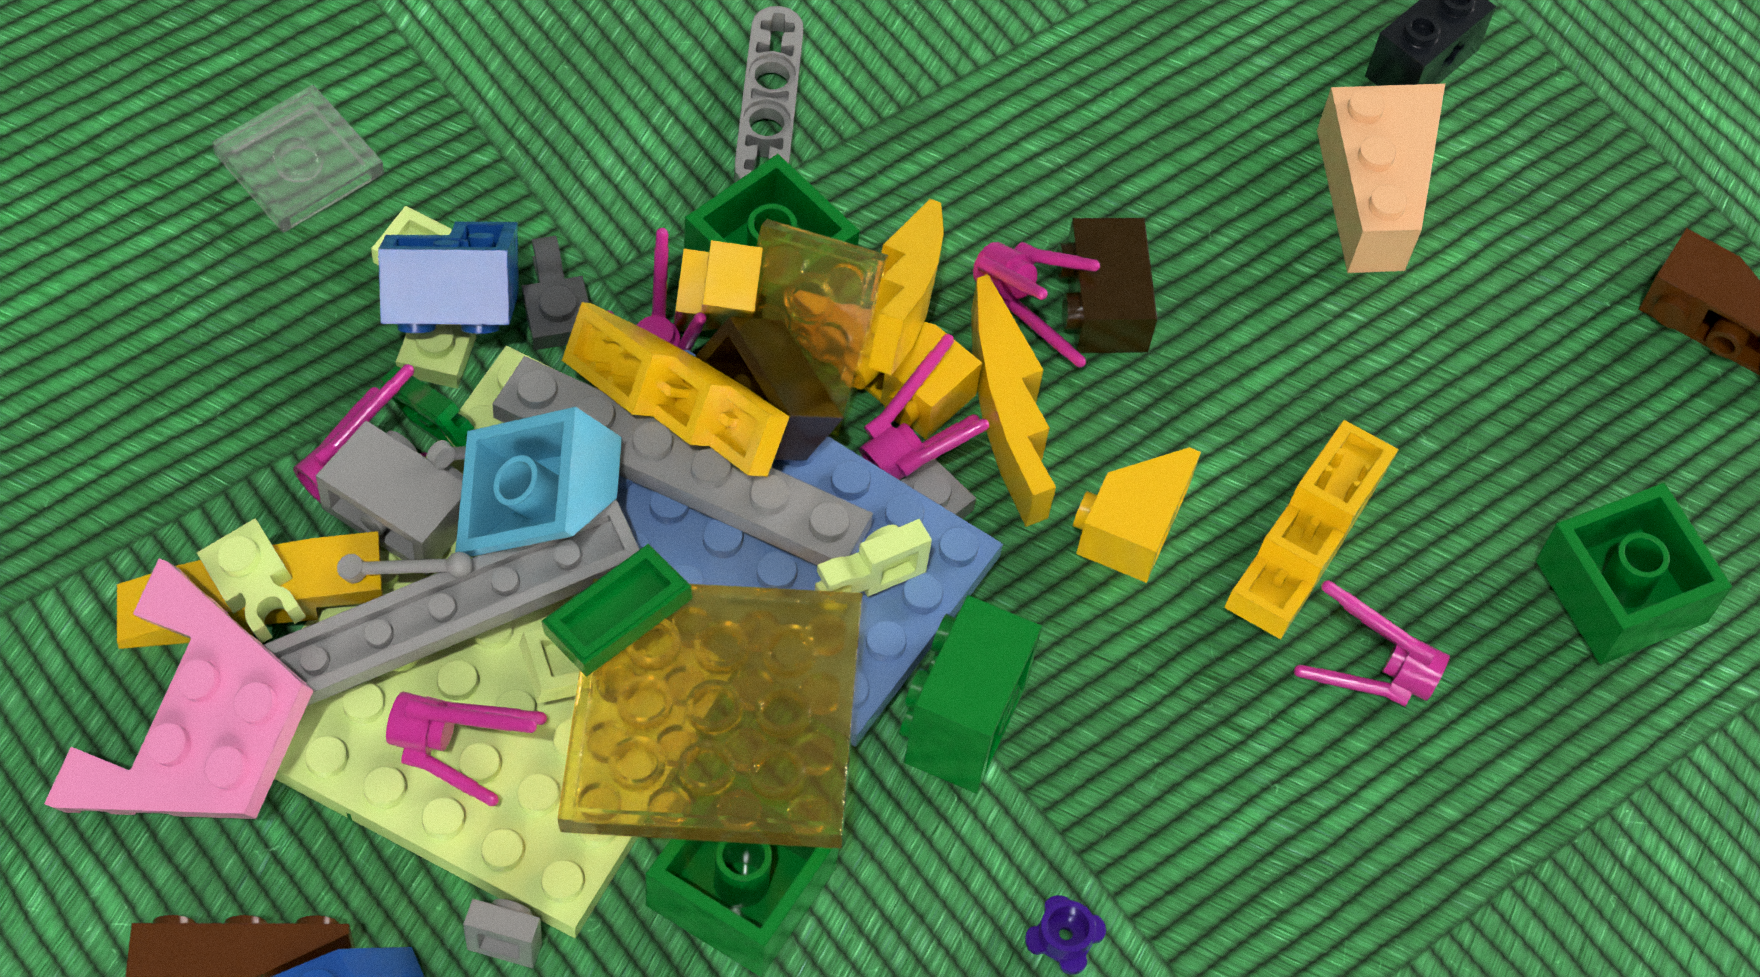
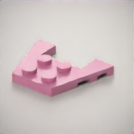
M159 558L133 615L188 637L191 640L130 770H127L70 747L44 804L65 813L101 811L120 815L163 813L180 817L256 819L314 690L258 639L250 635L228 615V612L216 601L202 592L189 580V577L183 571Z

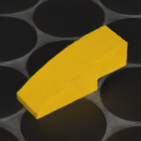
M711 240L709 252L684 249L674 325L678 331L685 332L694 316L699 312L704 313L707 318L702 331L719 329L728 317L750 318L755 311L763 248Z

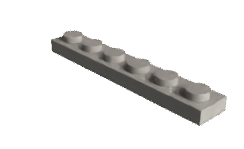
M526 356L523 357L492 404L493 418L504 423L577 407L622 437L620 476L815 565L836 557H846L855 554L872 524V512L772 467L768 477L747 475L710 446L689 445L654 417L632 415L601 390Z
M615 499L572 537L479 555L472 558L473 568L467 577L456 578L451 576L449 572H438L266 643L264 646L314 690L307 705L309 706L577 594L640 549L618 501Z

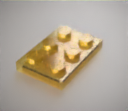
M766 219L761 225L756 246L763 248L755 311L750 318L783 321L844 417L830 433L838 436L844 426L888 255Z

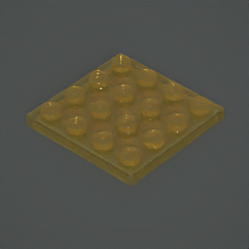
M690 584L692 600L587 677L579 670L557 817L560 832L842 849L863 612L862 593Z

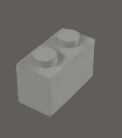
M365 421L316 475L323 510L359 533L378 531L380 546L402 560L441 559L457 539L463 474L450 465L444 469H437L427 458L417 452L414 445L398 432L390 430L385 433L368 421Z

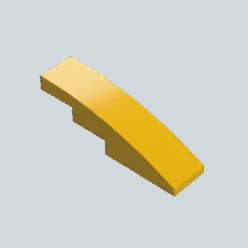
M929 199L883 244L872 298L877 301L870 332L875 335L868 367L890 376L913 348L927 317L944 235L941 202Z
M987 274L977 278L971 309L972 354L982 362L977 392L982 419H986L989 422V428L986 432L999 472L1025 526L1028 527L1049 518L1056 489L1054 482L1041 461L1050 429L1036 405L1044 370Z
M581 302L562 358L564 363L632 415L652 416L689 445L710 446L745 474L768 477L789 420L788 415L699 358L592 303Z
M1343 420L1298 484L1290 503L1266 535L1257 556L1233 588L1224 608L1281 640L1341 547L1399 449Z
M378 531L310 538L272 545L292 577L291 580L281 585V587L291 592L305 614L306 618L301 621L318 620V607L363 604L383 596L382 574L366 575L358 583H348L337 572L338 562L348 554H356L363 561H381ZM201 560L176 566L189 577L191 582L228 612V615L254 637V633L245 619V607L233 614ZM151 574L117 584V645L119 649L185 644L191 640L188 637L133 615ZM275 609L265 618V624L293 622L285 609Z

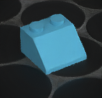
M577 407L467 431L455 552H464L472 557L574 536L617 498L622 437Z

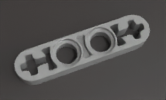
M782 6L767 7L760 10L752 21L735 156L734 183L756 169L757 156L768 157L769 160L776 154H779L785 161L790 163L804 30L802 19L790 8ZM772 31L783 32L781 53L770 51ZM765 73H776L783 76L788 83L778 89H767L759 85L756 79ZM771 119L779 123L783 129L773 136H763L754 132L750 126L757 120Z

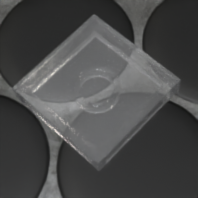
M314 85L309 86L212 142L217 158L283 233L384 174L382 160Z

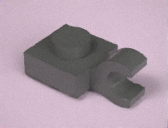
M556 236L532 239L535 255L532 256L538 283L522 285V299L533 350L564 346L568 343L581 302L589 303L583 276L564 279L560 249Z

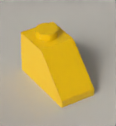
M1188 447L1108 472L1098 495L1087 491L1076 513L1073 527L1082 530L1076 554L1147 583L1189 489L1201 452Z

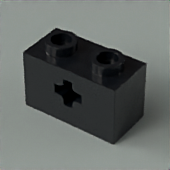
M1419 0L1380 32L1365 77L1377 86L1441 83L1480 49L1496 5L1489 0Z

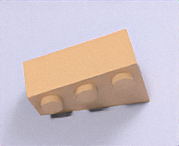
M1445 84L1331 87L1317 128V134L1347 273L1406 270L1422 230Z

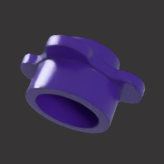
M1056 895L1050 897L1045 902L1044 914L1038 926L1030 927L1027 930L1025 944L1031 953L1035 955L1045 954L1057 961L1064 973L1075 975L1085 970L1087 966L1086 955L1093 944L1100 943L1104 939L1106 926L1099 916L1092 915L1090 910L1083 904L1069 900L1065 896ZM1061 930H1068L1071 932L1072 938L1064 940L1060 937L1059 932Z

